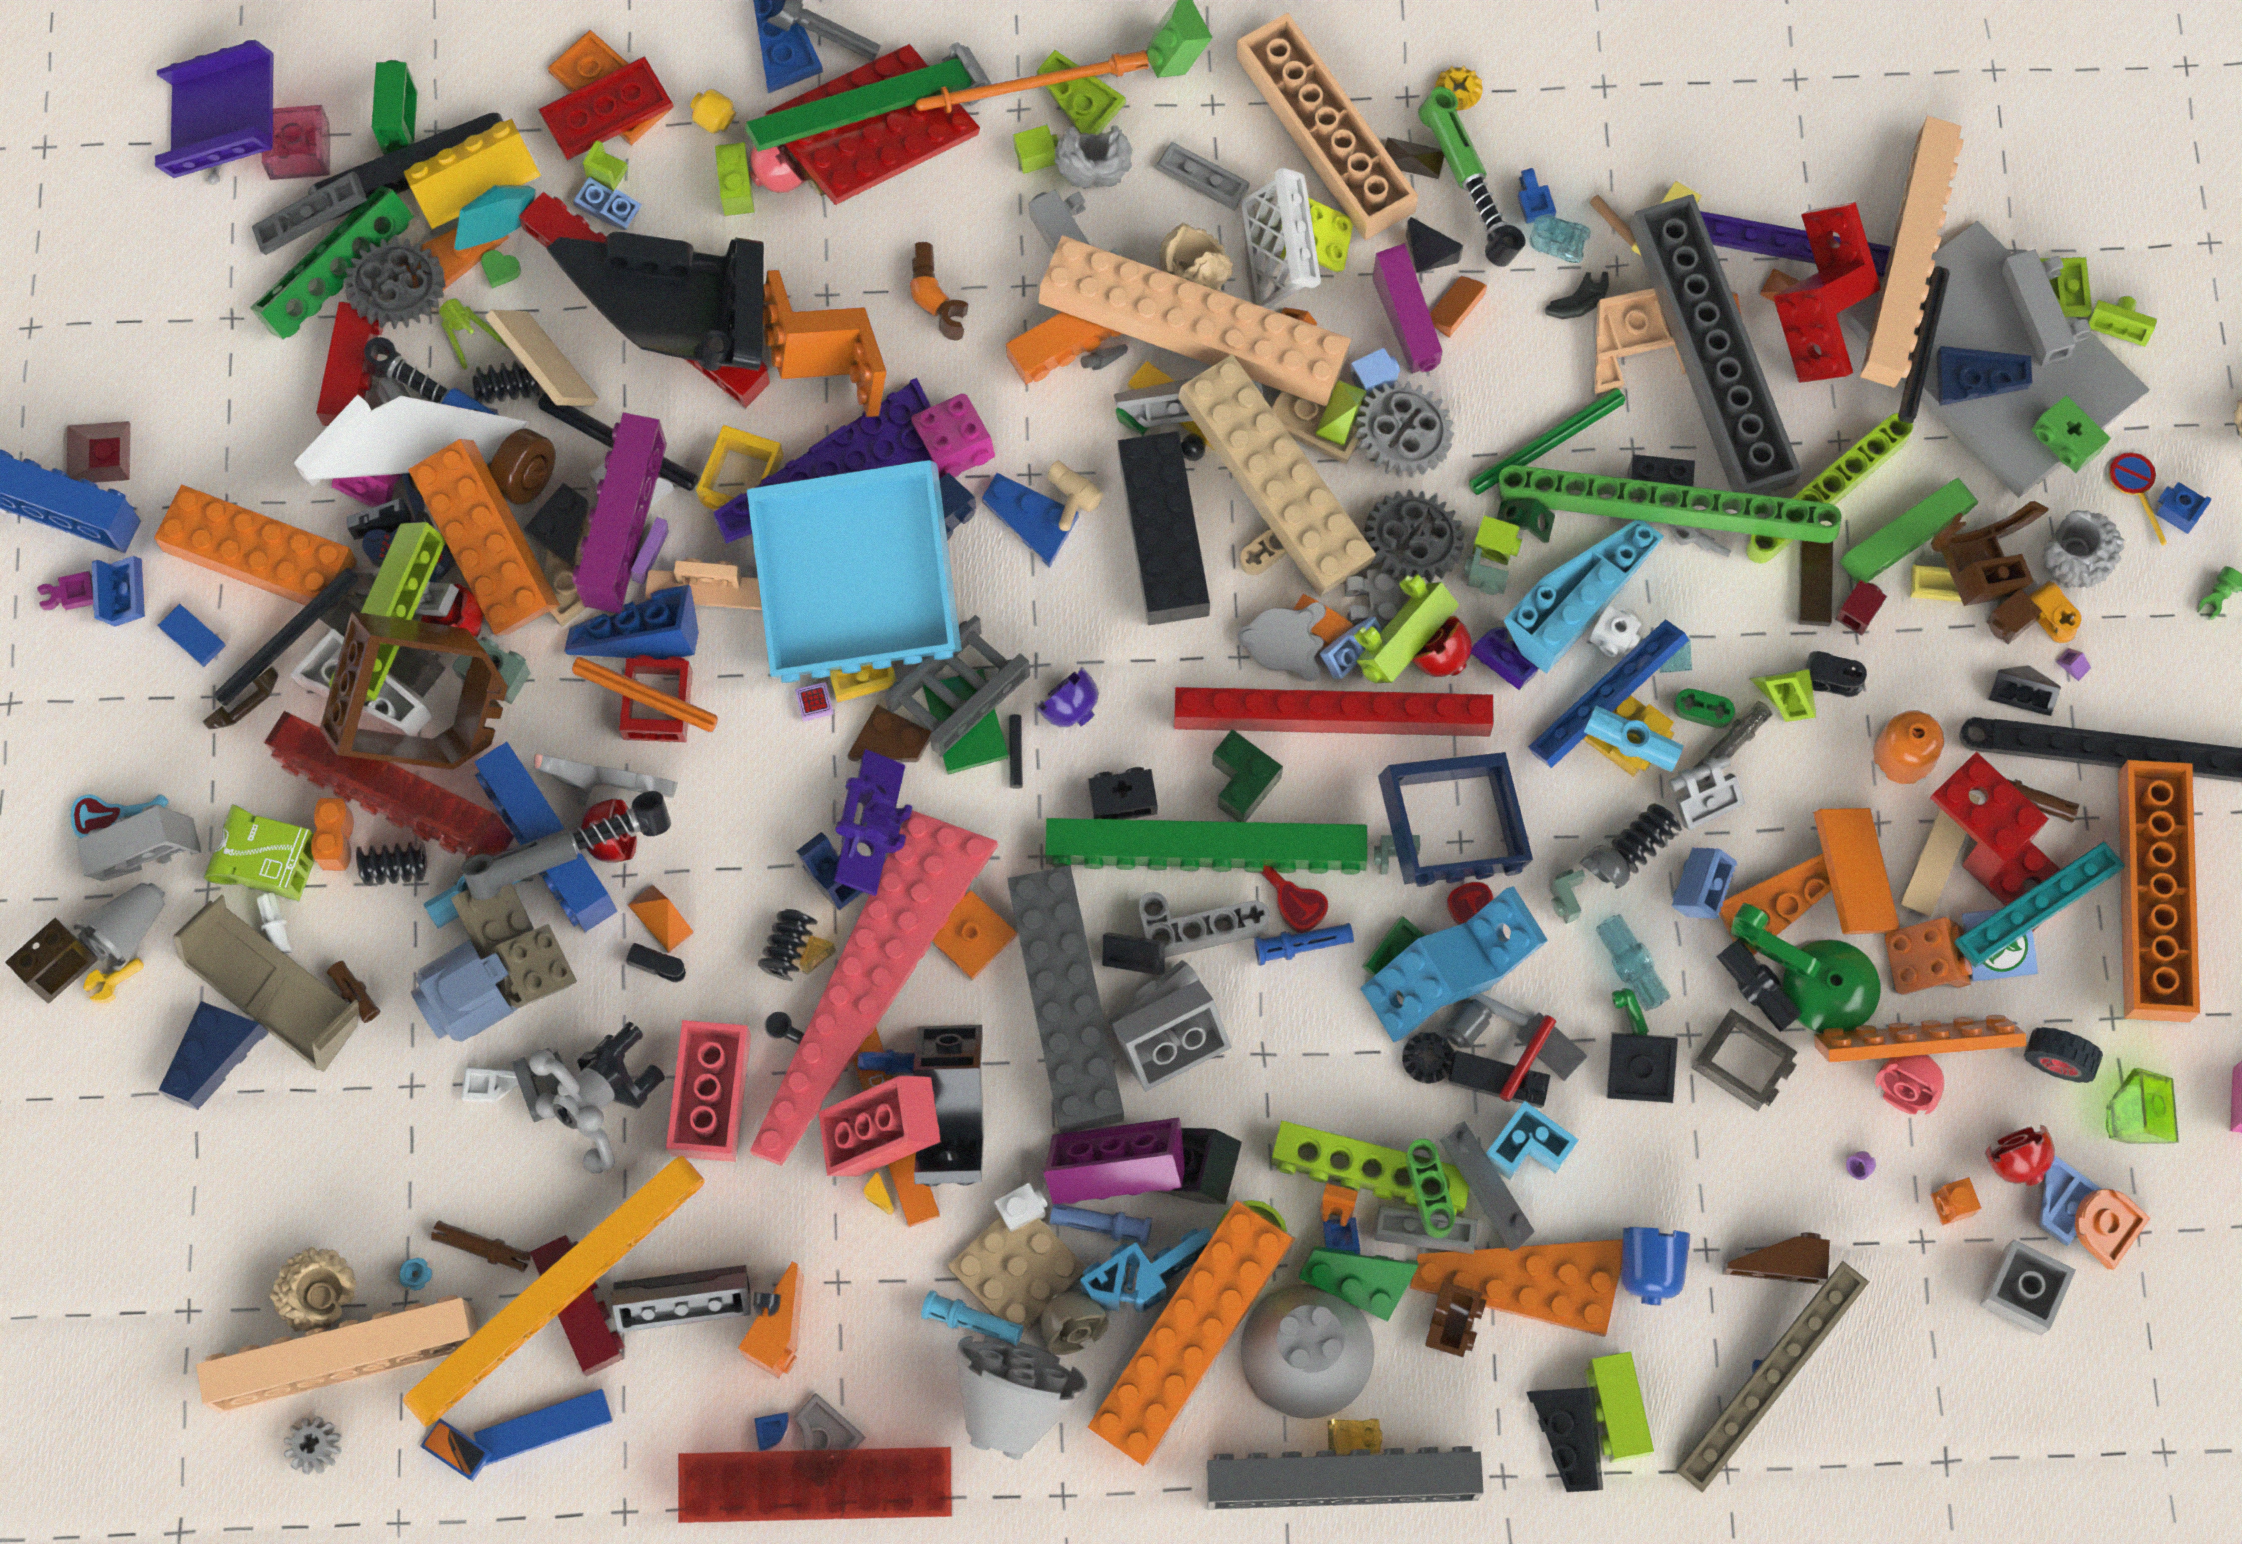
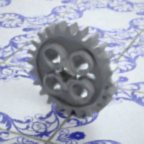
M1398 381L1394 382L1391 389L1386 383L1382 385L1380 391L1374 388L1370 397L1366 396L1362 406L1358 409L1357 416L1359 417L1356 418L1354 426L1359 429H1357L1354 437L1363 439L1358 446L1359 449L1367 448L1369 450L1365 459L1372 457L1377 459L1374 465L1375 468L1383 463L1386 465V474L1394 468L1398 477H1401L1404 470H1407L1410 478H1413L1417 470L1423 476L1426 474L1428 467L1434 470L1439 462H1443L1447 455L1445 452L1448 453L1452 446L1449 441L1452 440L1454 432L1449 430L1454 423L1451 420H1445L1450 412L1449 410L1439 409L1443 402L1442 399L1433 402L1431 400L1433 391L1428 392L1426 395L1422 394V385H1419L1416 391L1412 390L1410 381L1406 383L1404 388H1401ZM1395 406L1401 407L1405 413L1397 411ZM1416 410L1419 411L1420 414L1413 420L1411 426L1406 429L1393 448H1389L1388 445L1393 441L1398 431L1403 428L1412 413ZM1420 424L1427 426L1430 431L1422 429ZM1378 428L1385 429L1388 434L1381 433ZM1403 446L1410 447L1413 453L1406 451Z

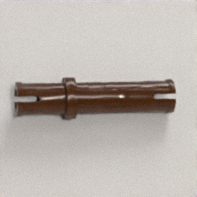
M2007 779L2041 812L2070 823L2074 822L2078 810H2076L2079 808L2078 803L2023 785L2020 780L2015 779L2012 781Z
M440 1220L436 1222L433 1228L446 1233V1235L432 1232V1241H437L486 1258L490 1264L496 1265L500 1263L522 1273L525 1272L529 1265L516 1260V1258L530 1261V1252L505 1245L504 1240L498 1238L491 1240L446 1224Z

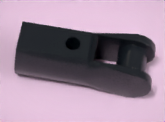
M633 943L627 955L626 962L629 966L654 975L657 974L675 983L685 978L684 963L679 958L662 954L659 951L637 943Z

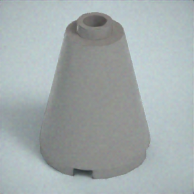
M140 883L80 919L73 928L74 930L81 929L77 936L92 954L101 961L107 957L114 962L110 967L120 971L127 965L165 905L162 899L164 893L153 883L149 885Z

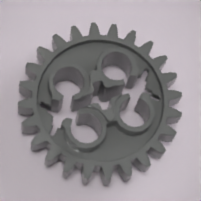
M394 237L392 245H388L384 239H381V247L377 248L374 244L370 243L371 251L369 253L361 249L359 250L361 260L351 259L353 268H346L348 278L344 279L347 300L350 301L352 310L357 309L358 317L367 316L369 324L378 319L380 328H383L387 322H391L393 329H396L398 322L402 321L407 328L409 327V319L413 318L417 323L421 322L419 316L421 313L430 317L429 306L438 308L437 298L444 297L442 288L446 287L443 267L440 266L439 258L432 256L430 248L423 251L420 242L411 247L410 239L408 238L404 241L403 245L398 243L397 237ZM419 262H421V270H417ZM405 265H408L410 267L411 273L407 272V268ZM411 275L417 276L419 288H413ZM377 278L376 282L379 292L373 291L370 279ZM379 293L383 295V299H384L385 301H386V300H392V301H390V302H383V301H381V300H380ZM368 296H372V297H373V300H371L370 305H369V297H368Z
M1408 489L1406 497H1403L1399 491H1396L1393 499L1386 495L1383 502H1376L1373 511L1369 512L1363 529L1366 532L1365 540L1376 553L1372 563L1382 562V573L1391 569L1393 571L1392 579H1395L1399 574L1403 575V579L1407 575L1414 577L1418 574L1421 578L1425 577L1429 583L1433 582L1435 575L1442 579L1446 571L1451 572L1455 563H1458L1465 545L1462 542L1465 532L1459 530L1462 522L1461 520H1453L1456 513L1455 510L1446 512L1444 509L1447 502L1437 505L1435 503L1436 495L1427 500L1425 499L1424 491H1421L1418 497H1414L1411 489ZM1428 511L1431 519L1435 520L1431 532L1429 533L1431 524L1428 523L1423 527L1421 534L1416 535ZM1407 516H1412L1416 520L1410 519ZM1388 535H1393L1398 539V551L1405 547L1408 539H1412L1408 543L1401 562L1397 559L1396 554H1393L1397 539H1392ZM1431 535H1436L1440 539L1434 538ZM1412 554H1416L1421 558H1416Z

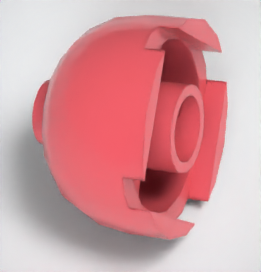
M785 144L759 152L754 146L751 151L750 163L753 170L749 174L758 187L764 185L769 191L787 193L804 183L806 176L799 161L793 160L790 155L791 151Z
M1927 1054L1890 1057L1880 1068L1875 1081L1877 1089L1881 1085V1088L1885 1091L1882 1097L1888 1103L1901 1111L1915 1115L1918 1110H1927L1925 1114H1930L1936 1108L1942 1097L1945 1084L1941 1068Z

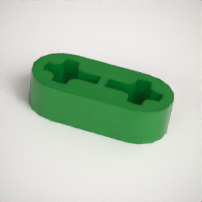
M1687 688L1678 693L1674 702L1675 713L1680 718L1714 728L1728 726L1735 714L1734 704L1728 698L1696 689ZM1687 698L1693 699L1692 703L1695 706L1691 710H1686L1685 704L1682 703ZM1718 706L1724 708L1723 713L1725 714L1722 719L1717 718L1714 711Z

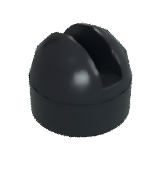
M1190 434L1182 440L1181 446L1185 459L1197 461L1204 456L1206 445L1201 436ZM1192 441L1201 448L1198 450L1194 445H1192L1189 442Z
M754 1292L753 1305L757 1314L763 1316L764 1307L768 1308L769 1317L778 1312L781 1294Z

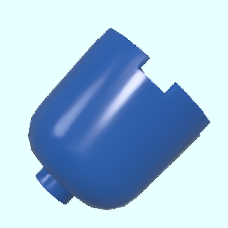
M1647 1227L1623 1228L1621 1279L1625 1290L1631 1295L1641 1297V1304L1661 1306L1662 1299H1671L1679 1295L1685 1284L1690 1233L1673 1230V1234L1659 1233V1228Z

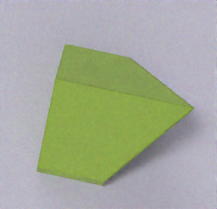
M1809 669L1749 678L1778 708L1785 722L1816 718V707Z

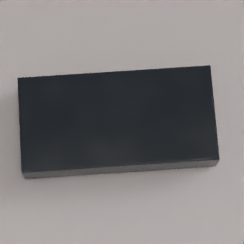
M1107 932L1103 934L1102 966L1161 975L1165 973V941Z

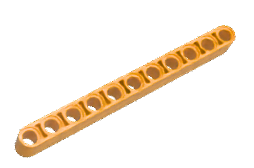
M683 1155L675 1158L413 1387L403 1398L404 1404L424 1427L433 1424L703 1186L705 1179Z

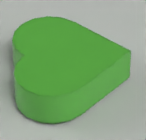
M490 250L482 256L481 263L492 289L515 280L521 273L520 263L514 256H503L497 250Z

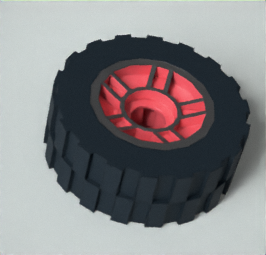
M2042 1027L2035 1028L2032 1031L2024 1057H2026L2025 1060L2044 1073L2046 1072L2067 1081L2089 1083V1081H2094L2103 1052L2099 1050L2098 1046L2081 1036L2056 1028Z

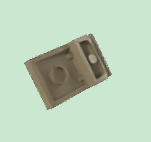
M512 883L502 886L497 895L485 900L473 898L469 890L456 894L451 898L480 959L482 960L497 953L509 975L498 982L496 986L501 984L500 992L507 1003L519 1009L562 991L577 982L550 925L547 924L534 929Z

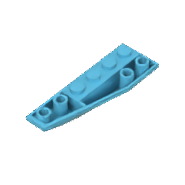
M1635 520L1541 578L1504 619L1522 656L1547 674L1617 596L1662 541L1664 536L1645 521Z

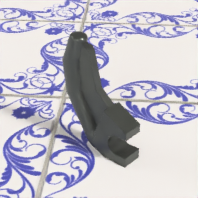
M1586 272L1577 291L1572 296L1551 301L1550 305H1547L1545 308L1546 315L1559 319L1582 317L1597 308L1599 300L1605 299L1608 290V272H1602L1600 283L1593 282L1591 280V272Z

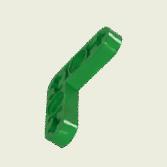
M1743 903L1734 917L1730 934L1736 940L1739 938L1746 946L1809 980H1814L1822 966L1821 963L1811 955L1766 931L1768 916L1760 909Z

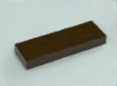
M1800 540L1799 625L1830 627L1832 623L1833 541L1830 543H1819Z

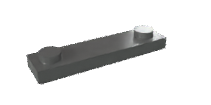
M352 171L253 225L252 229L260 252L267 255L367 201L358 174Z
M1466 1122L1458 1123L1440 1142L1509 1250L1519 1249L1535 1231Z

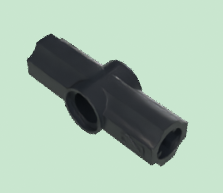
M1739 938L1716 956L1738 982L1737 986L1742 995L1753 1006H1758L1779 1032L1802 1015L1799 1008L1781 988V982L1775 973L1767 965L1761 964Z

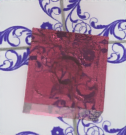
M322 105L273 108V149L262 152V165L270 180L330 175V122Z

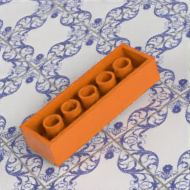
M458 439L408 469L494 635H509L560 606L474 440Z
M182 484L154 536L159 547L167 554L305 606L344 569L350 568L352 570L358 562L351 549L347 546ZM337 602L325 613L332 615Z

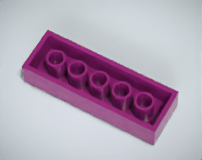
M624 412L620 423L616 422L612 434V439L615 441L612 451L608 450L605 457L604 467L607 469L604 479H600L598 482L596 495L599 497L597 507H592L588 521L589 526H591L588 536L583 537L580 549L583 557L581 564L575 566L572 582L576 585L577 594L580 595L584 607L621 614L631 578V569L635 563L667 446L659 419Z

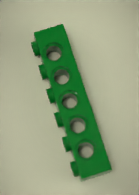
M380 185L367 197V201L361 203L258 299L250 309L273 335L283 340L286 337L293 336L307 317L314 316L321 310L322 303L326 299L338 294L343 289L344 279L348 278L346 268H353L352 258L361 260L360 249L369 253L371 251L370 243L374 244L377 248L381 247V239H384L387 243L393 236L404 232L409 226L408 222L415 216L392 189ZM378 217H381V226L375 230L374 222ZM359 237L360 245L353 251V241ZM338 258L337 268L331 271L330 264L332 260ZM316 278V287L309 292V282ZM294 299V308L287 312V303Z

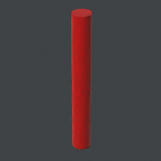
M1549 1015L1544 1016L1501 1090L1499 1097L1502 1100L1510 1102L1556 1023L1553 1017Z

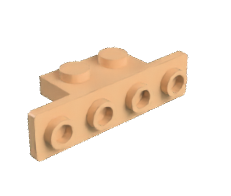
M687 558L684 561H675L674 572L648 571L645 592L646 600L652 599L650 594L658 590L689 584L692 590L694 605L762 610L758 578L741 577L738 565H734L731 562L717 561L715 564L703 563L695 558Z

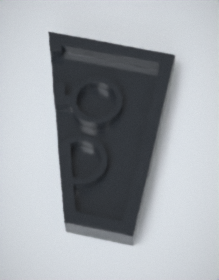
M1594 1387L1527 1391L1530 1403L1534 1404L1539 1416L1538 1423L1542 1432H1545L1552 1448L1551 1455L1566 1492L1603 1490Z

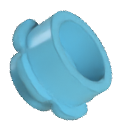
M422 1258L407 1260L400 1267V1283L406 1288L410 1287L411 1290H421L425 1287V1283L431 1280L432 1270ZM417 1271L418 1276L413 1277V1272Z

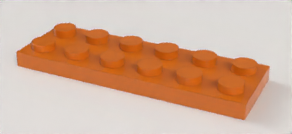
M1988 1015L1986 1020L1973 1021V1018L1960 1017L1953 1019V1023L1941 1024V1021L1925 1020L1921 1022L1920 1026H1908L1907 1023H1891L1888 1025L1889 1028L1884 1029L1863 1025L1856 1027V1031L1844 1032L1841 1028H1828L1824 1030V1034H1814L1815 1048L1828 1062L2026 1046V1033L2004 1015Z

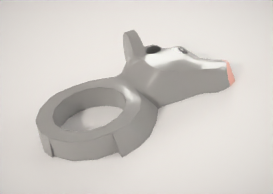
M535 754L534 757L535 768L551 774L553 778L560 782L580 789L578 805L586 806L592 788L598 784L641 793L657 791L663 797L674 798L678 784L675 781L636 772L594 766L546 755Z

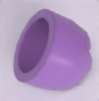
M1859 1151L1847 1159L1846 1167L1852 1177L1857 1180H1864L1875 1171L1876 1160L1868 1152Z

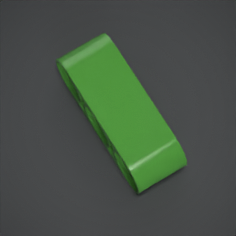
M1417 1139L1411 1143L1406 1155L1408 1173L1426 1233L1434 1238H1443L1453 1228L1455 1222L1454 1208L1435 1144L1427 1139ZM1417 1150H1424L1429 1154L1430 1161L1422 1164L1414 1160L1413 1153ZM1428 1181L1434 1182L1439 1188V1193L1431 1196L1423 1192L1421 1185ZM1435 1213L1443 1214L1448 1220V1225L1443 1228L1435 1227L1430 1217Z

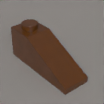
M1804 1232L1801 1233V1236L1790 1238L1727 1262L1723 1267V1275L1823 1285L1828 1279L1830 1240L1821 1239V1235L1817 1233Z

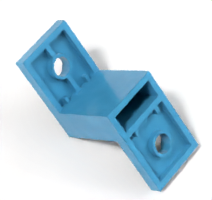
M1512 886L1502 891L1466 923L1418 938L1360 989L1392 1041L1397 1042L1405 1038L1439 1008L1491 989L1543 946L1548 939L1515 887ZM1504 924L1510 928V939L1504 935ZM1397 990L1404 997L1403 1005L1397 999Z

